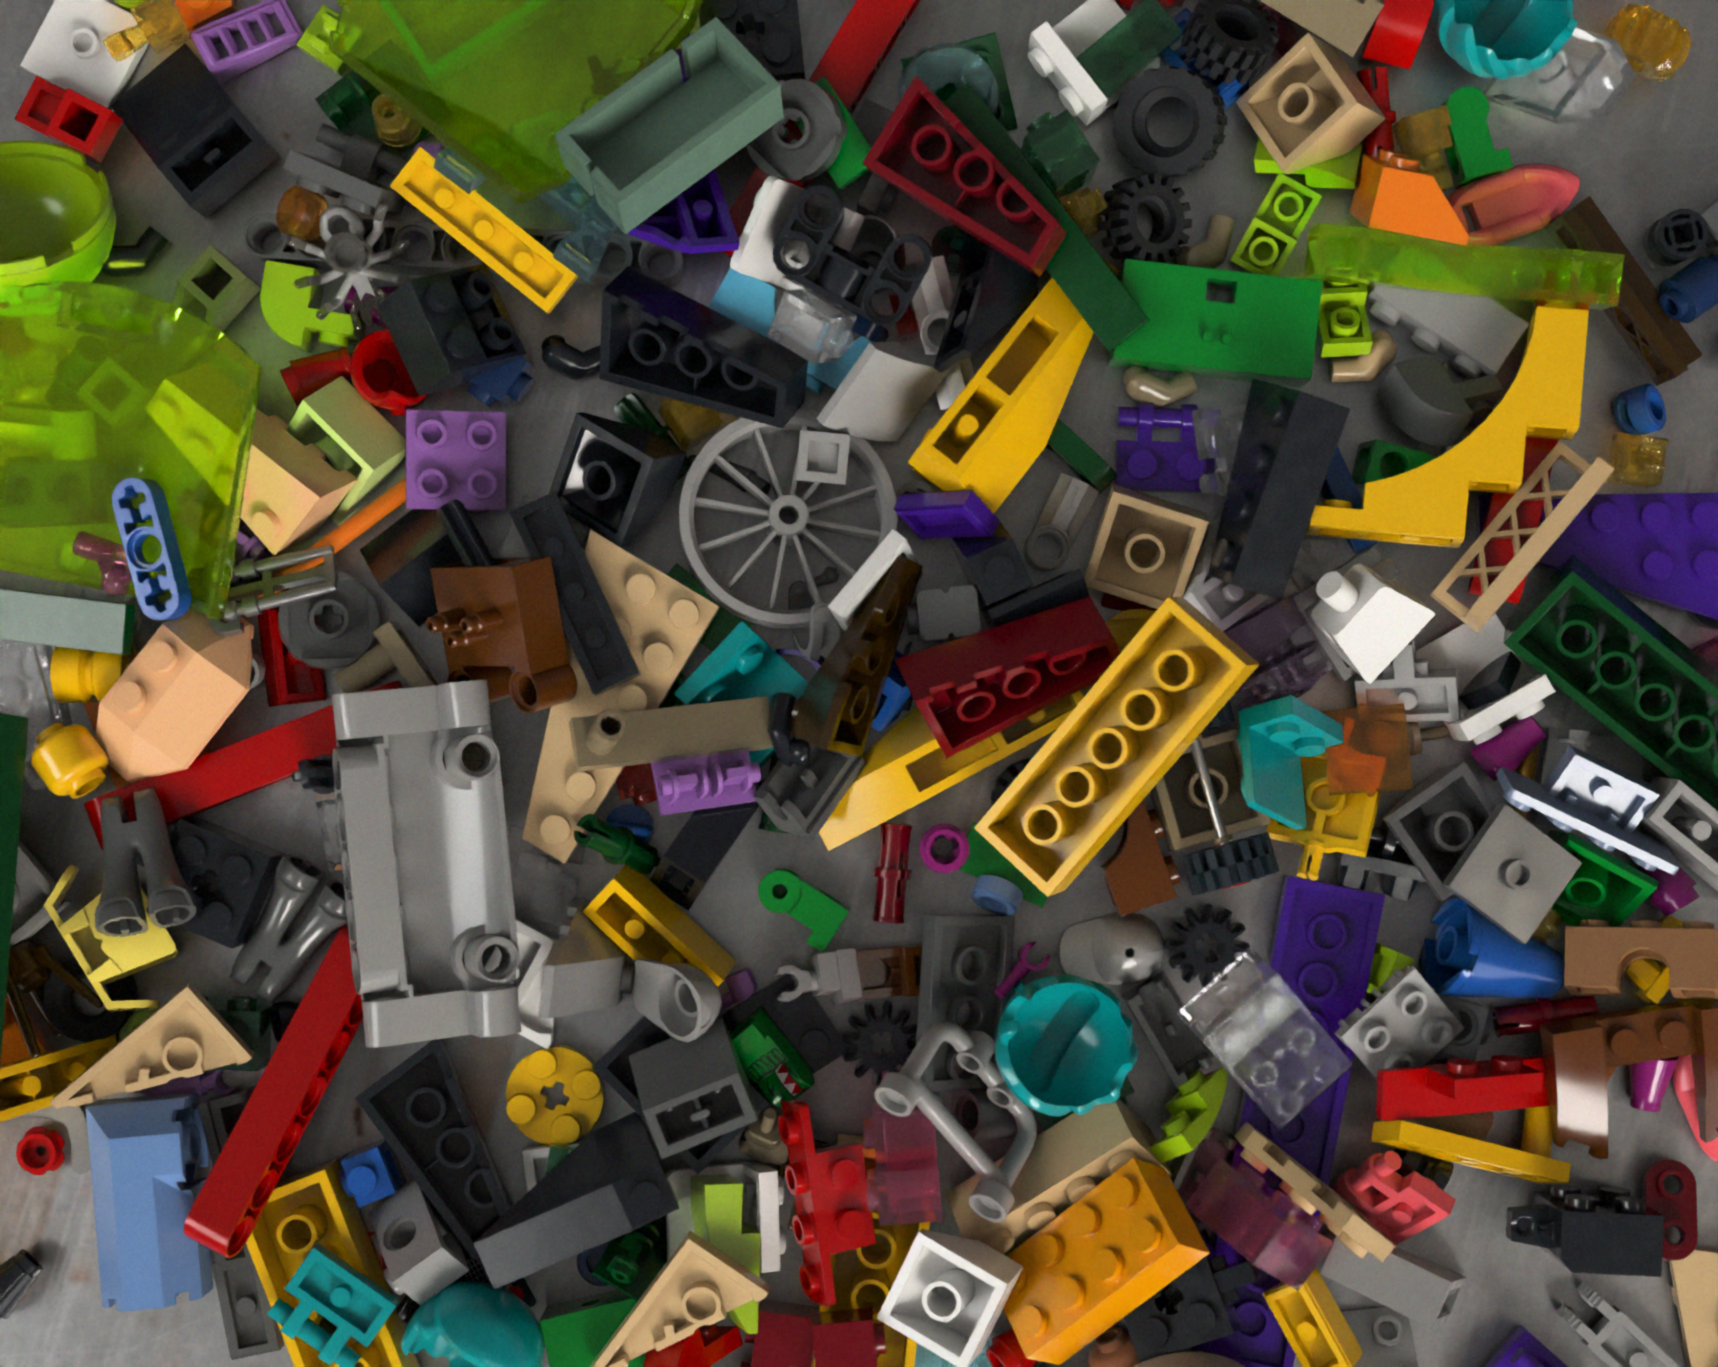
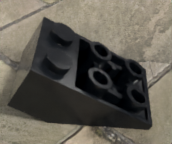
M186 43L110 105L116 114L124 120L125 126L190 207L205 218L209 217L280 157L279 153Z

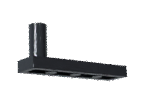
M556 491L509 512L529 556H551L563 629L593 694L597 696L642 675Z

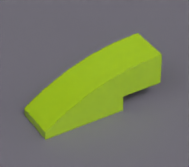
M729 1174L690 1176L691 1210L695 1234L759 1277L761 1233L747 1223H742L743 1183ZM753 1299L727 1312L731 1320L747 1334H758L759 1302L756 1303Z

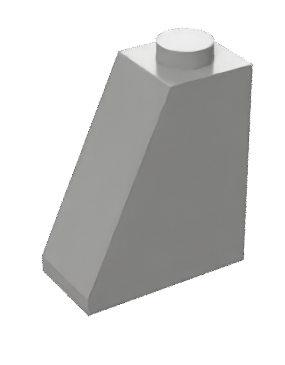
M1333 1232L1328 1234L1319 1254V1259L1325 1261L1320 1274L1430 1329L1448 1322L1466 1280L1465 1276L1396 1246L1383 1262L1370 1252L1362 1259L1338 1240V1236Z

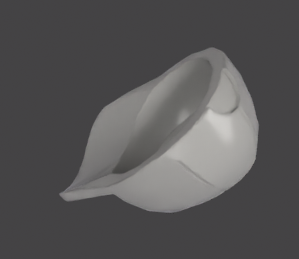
M1112 913L1069 926L1061 937L1059 955L1062 967L1067 975L1078 976L1097 983L1122 986L1137 984L1150 979L1162 965L1165 947L1159 927L1147 916L1138 913L1119 916L1117 913ZM1132 948L1134 951L1133 955L1126 956V949Z
M639 958L635 961L633 1001L637 1011L662 1028L671 1037L684 1042L695 1040L712 1026L720 1013L722 1002L719 988L708 975L697 967L686 963H664L646 958Z

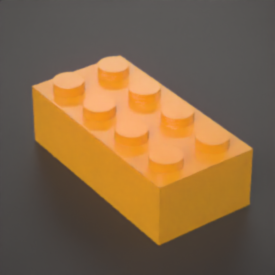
M1132 1158L1006 1256L1024 1266L1003 1309L1026 1359L1061 1365L1210 1253L1166 1169Z

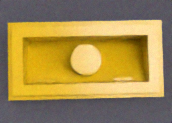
M1316 1266L1300 1271L1264 1291L1262 1294L1302 1367H1354L1362 1356L1363 1352Z

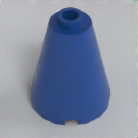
M1454 897L1446 901L1435 913L1431 923L1439 926L1434 940L1425 938L1421 958L1422 976L1429 986L1435 989V993L1453 997L1548 999L1564 987V958L1554 948L1533 936L1530 937L1526 945L1518 943L1460 898Z

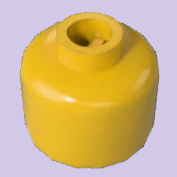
M59 722L47 727L36 737L38 745L31 754L30 762L49 790L55 795H70L71 798L76 799L90 793L105 780L106 774L104 771L107 768L109 758L84 725L72 724L64 727Z

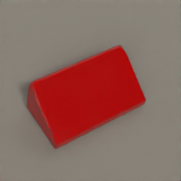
M279 607L263 610V613L257 615L261 651L266 667L264 677L268 706L276 707L325 701L326 692L323 669L310 667L291 656L288 648L282 642L278 631L277 614ZM314 616L315 625H317V617H316V616Z

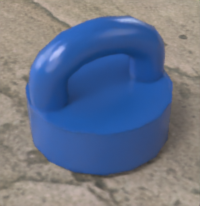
M1646 383L1619 393L1613 405L1614 419L1618 428L1625 435L1637 437L1663 429L1666 422L1665 404L1658 389L1652 384ZM1626 407L1631 422H1629L1627 418Z
M635 804L621 805L613 809L606 819V823L614 827L624 826L630 829L635 838L646 844L652 839L654 821L650 813L641 806Z

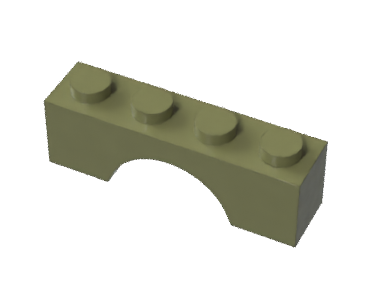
M209 244L177 280L175 296L164 315L154 327L131 347L120 353L110 355L77 393L112 425L132 433L149 415L146 407L166 377L190 369L261 290V286L226 255Z

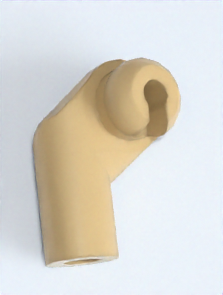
M1382 330L1371 333L1373 343L1370 355L1330 358L1328 365L1329 381L1370 382L1375 380L1395 359L1397 345L1393 341L1392 335Z

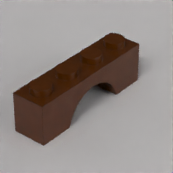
M1144 800L1123 822V831L1119 845L1108 860L1100 866L1115 913L1119 916H1124L1177 897L1173 885L1180 883L1177 868L1171 855L1166 857L1162 855L1157 839L1164 837L1163 828L1156 810L1151 809L1147 811Z

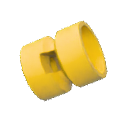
M133 641L132 654L124 655L55 646L51 659L50 679L52 691L57 702L90 703L94 696L101 702L138 655Z

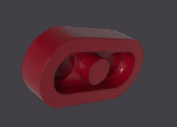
M1663 1160L1653 1163L1645 1170L1642 1176V1199L1647 1201V1206L1664 1216L1662 1260H1681L1688 1257L1694 1251L1698 1240L1696 1180L1691 1170L1679 1161ZM1668 1175L1675 1177L1679 1183L1678 1191L1675 1194L1667 1192L1664 1188L1663 1182ZM1670 1225L1676 1227L1680 1233V1239L1675 1245L1670 1244L1664 1235L1666 1228Z

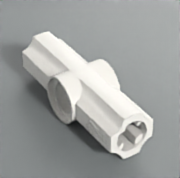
M944 255L932 257L930 268L911 301L925 355H937L939 347L930 342L928 329L937 320L947 321L954 298ZM923 260L903 266V270L915 271L920 268ZM970 356L952 366L936 388L935 394L940 410L948 409L974 377L975 373Z

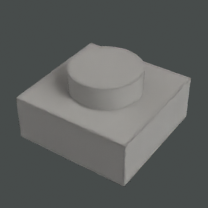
M800 430L796 481L846 485L850 435Z

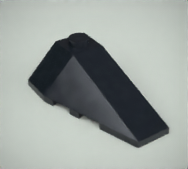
M635 1111L592 1131L573 1151L550 1170L541 1181L473 1243L494 1290L629 1233L680 1209L679 1201L641 1116Z

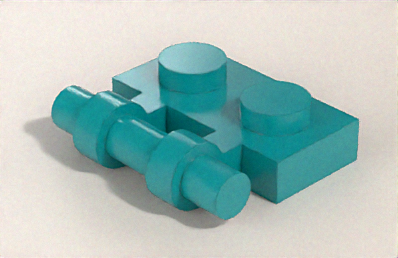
M317 1243L284 1288L300 1300L297 1307L293 1308L281 1298H278L267 1315L283 1326L280 1331L293 1340L297 1336L319 1351L318 1358L329 1366L334 1362L340 1367H354L361 1358V1355L346 1345L349 1338L353 1337L362 1345L368 1347L400 1300ZM313 1311H316L338 1327L333 1335L309 1319Z

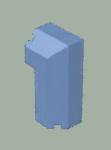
M197 1091L97 1100L86 1106L102 1307L110 1308L116 1304V1310L122 1312L166 1308L177 1305L176 1297L180 1293L189 1291V1301L203 1298L213 1289L210 1249L186 1237L183 1232L188 1213L207 1179H197L199 1167L209 1166L210 1153L198 1108L194 1109L192 1106L193 1103L200 1100Z

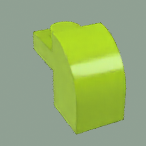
M266 260L260 293L261 309L266 322L279 337L299 350L311 354L316 335H319V343L340 348H347L348 341L360 342L365 337L367 324L358 316L332 311L327 313L320 309L325 284L309 285L307 281L309 276L320 275L319 271L315 268Z

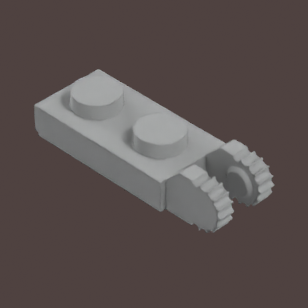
M1584 1281L1576 1290L1587 1304L1595 1307L1604 1315L1600 1321L1590 1329L1571 1307H1566L1562 1304L1555 1311L1583 1338L1581 1342L1608 1367H1680L1615 1305L1611 1307Z

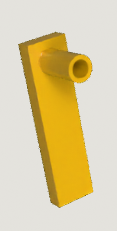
M421 147L418 148L390 184V187L548 314H550L580 276Z
M1549 1106L1525 1108L1521 1150L1403 1120L1373 1122L1371 1142L1538 1184L1569 1183L1571 1163L1551 1158L1553 1138Z

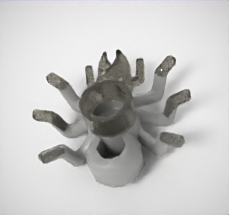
M383 201L379 203L373 217V228L366 239H364L366 230L363 220L351 209L339 205L327 208L320 216L319 230L322 239L327 243L325 248L293 236L287 237L286 243L288 245L325 258L333 268V270L320 275L296 279L294 282L296 288L301 289L312 285H323L342 275H347L335 297L325 303L316 313L318 319L324 320L332 310L339 308L353 285L357 291L353 301L354 305L350 310L354 329H361L358 317L359 309L362 320L368 326H374L372 319L373 311L377 314L379 320L384 323L385 321L377 305L390 294L374 287L371 283L373 278L396 284H403L407 280L414 278L370 268L374 263L398 257L402 251L410 248L412 245L409 239H403L395 243L388 250L373 253L372 247L384 230L383 220L388 210L387 203Z

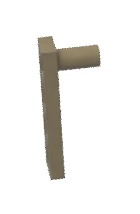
M392 621L386 622L373 631V634L380 642L378 645L334 674L336 682L344 693L362 692L395 668L400 671L410 688L440 685L400 624ZM472 743L464 747L461 757L462 762L467 769L475 771L482 762L481 751ZM501 773L502 786H504L508 782Z
M768 696L621 713L615 710H606L595 716L572 718L569 722L576 772L772 749L773 745L767 731L770 715Z

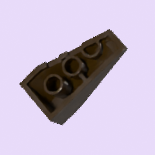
M901 556L896 558L810 680L804 695L797 699L791 716V721L794 724L791 732L792 736L827 750L862 757L907 618V606L912 602L923 568L922 565Z

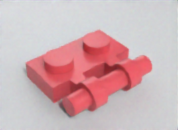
M1387 1151L1384 1154L1375 1153L1362 1162L1360 1169L1351 1168L1338 1177L1337 1183L1331 1189L1346 1201L1348 1200L1355 1205L1396 1246L1448 1217L1451 1214L1456 1199L1440 1189L1434 1181L1420 1175L1416 1171L1402 1177L1395 1172L1402 1164L1400 1156L1394 1151Z

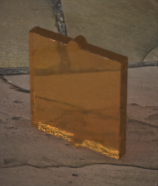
M1360 703L1357 708L1321 711L1342 724L1344 739L1342 744L1325 748L1329 796L1366 793L1367 796L1373 797L1379 791L1413 789L1404 704L1368 707L1366 703Z

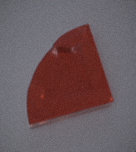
M897 294L888 296L892 314L897 312L900 305ZM909 305L905 314L899 321L894 323L899 343L912 341L917 337L918 328L914 312L911 309V305Z

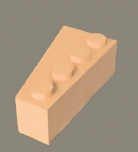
M205 362L166 377L146 409L273 556L313 538L358 481L346 469L338 472L325 462L327 454L314 444L310 443L305 446L288 433L289 425L277 415L267 416L254 406L255 398L210 363Z

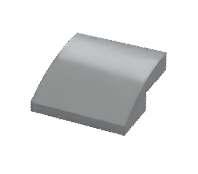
M870 342L816 419L823 426L851 436L875 441H898L950 371L951 367L940 373L933 368L937 355H911L899 342Z

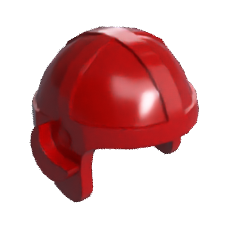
M389 330L371 333L361 339L356 345L349 364L351 379L357 392L366 401L370 402L371 405L392 410L391 415H404L406 409L417 407L429 396V394L418 395Z

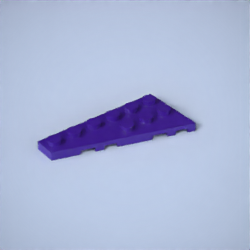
M1718 493L1595 494L1537 563L1558 570L1573 554L1619 592L1683 612L1690 611L1715 619L1718 622ZM1479 495L1475 499L1476 539L1481 535L1490 495ZM1562 499L1552 500L1553 510ZM1544 505L1540 517L1539 526L1545 520Z

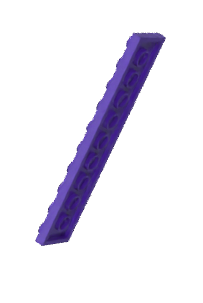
M1285 875L1234 1136L1247 1121L1329 1186L1354 1058V1052L1345 1046L1334 1033L1341 1027L1338 1022L1341 1019H1346L1357 1007L1363 1012V1006L1360 1001L1366 997L1385 895ZM1238 1141L1234 1150H1231L1212 1247L1216 1256L1224 1254L1227 1264L1254 1257L1261 1276L1257 1281L1237 1287L1240 1298L1233 1301L1241 1323L1238 1330L1234 1334L1192 1347V1352L1204 1351L1224 1356L1245 1367H1293L1295 1353L1262 1294L1264 1291L1300 1271L1313 1266L1322 1222L1318 1215L1321 1212L1317 1209L1313 1215H1310L1287 1196L1288 1194L1278 1186L1282 1182L1278 1175L1269 1168L1262 1174L1239 1155L1245 1147Z

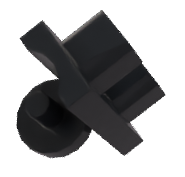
M1382 820L1380 828L1373 827L1366 858L1336 852L1339 886L1364 890L1369 871L1385 874L1381 886L1383 893L1392 898L1408 901L1417 882H1426L1384 820Z

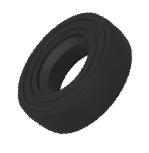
M75 956L61 963L80 980L87 978ZM54 972L51 974L45 987L44 1006L50 1022L60 1033L73 1040L90 1042L108 1038L123 1029L134 1011L109 1012L107 1009L97 1016H88L81 1013L73 1001L74 989ZM132 975L105 985L112 1001L137 1000V987Z

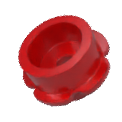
M43 1126L33 1127L25 1132V1138L18 1142L16 1150L17 1161L24 1170L31 1174L44 1175L48 1170L55 1171L62 1165L65 1159V1154L62 1152L65 1142L56 1130L48 1131ZM39 1146L45 1147L46 1153L44 1155L38 1153Z

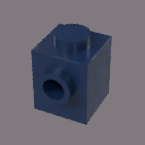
M520 357L470 380V385L466 391L488 407H491L496 400L508 408L512 400L518 403L528 393L534 382V378L530 375L535 368L526 359Z

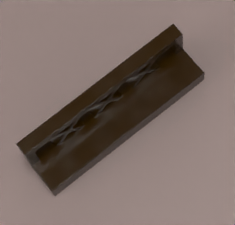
M1590 196L1545 227L1578 276L1595 280L1592 296L1656 386L1677 378L1688 370V365L1703 355L1678 319H1671L1662 311L1659 304L1661 295Z

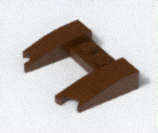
M1688 999L1539 1023L1552 1138L1555 1145L1563 1148L1566 1142L1571 1140L1590 1146L1588 1153L1592 1157L1608 1159L1606 1068L1690 1054L1692 1058L1700 1139L1706 1143L1718 1137L1716 1130L1718 1128V999Z

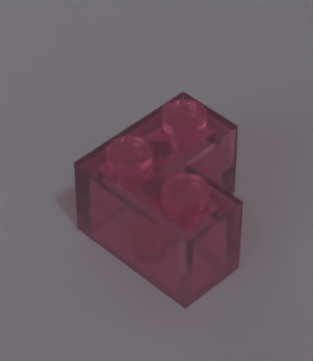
M878 1103L872 1104V1118L863 1119L865 1149H875L876 1169H867L868 1211H879L880 1226L942 1221L935 1126L917 1106L914 1107L910 1115L900 1117L887 1112Z
M1220 1158L1185 1204V1207L1253 1265L1292 1288L1299 1290L1334 1243L1319 1231L1324 1222L1316 1215L1307 1213L1279 1190L1270 1195L1262 1188L1267 1180L1243 1161L1236 1168Z

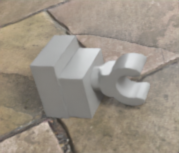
M855 948L818 953L807 960L809 971H801L793 965H785L779 967L773 973L774 976L787 975L794 982L792 992H783L777 996V1000L780 1002L792 1001L802 993L812 991L813 997L831 994L833 1005L853 1003L862 997Z

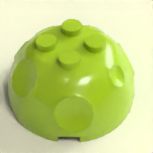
M42 141L0 142V315L54 314L63 308V301L70 299L92 283L99 274L102 264L109 257L116 229V211L113 207L112 193L103 171L95 172L86 164L84 154L76 150Z

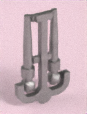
M333 546L316 547L260 560L250 558L239 561L236 553L216 559L207 569L206 588L199 597L200 604L208 611L210 626L221 636L244 633V626L240 618L243 614L246 617L260 615L266 609L336 591L338 571L337 561L333 554ZM324 557V566L273 577L272 570ZM262 573V581L224 590L219 585V579L224 585L238 582L241 577L243 580L260 577ZM321 580H325L326 582L324 584L275 593V591L292 588ZM221 616L228 623H222Z

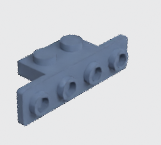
M1571 745L1543 785L1504 766H1501L1496 773L1504 790V798L1516 808L1526 812L1533 808L1545 814L1551 823L1564 831L1571 832L1575 828L1587 834L1593 843L1606 851L1613 852L1617 848L1629 854L1635 863L1646 870L1654 872L1659 868L1671 875H1675L1679 870L1680 865L1666 844L1635 829L1660 796L1654 785Z

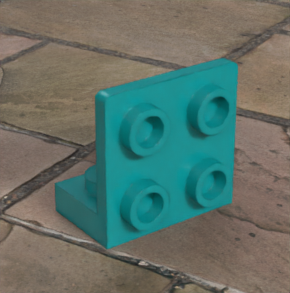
M741 621L674 694L685 705L768 696L771 709L774 694L785 692L792 694L798 699L804 695L809 682L756 632ZM774 747L772 749L749 751L751 763L758 762L761 768L775 753Z
M1292 695L1239 710L1240 730L1237 733V743L1242 753L1244 776L1241 779V791L1246 804L1294 830L1306 828L1300 756H1318L1325 752V748L1344 743L1342 724Z

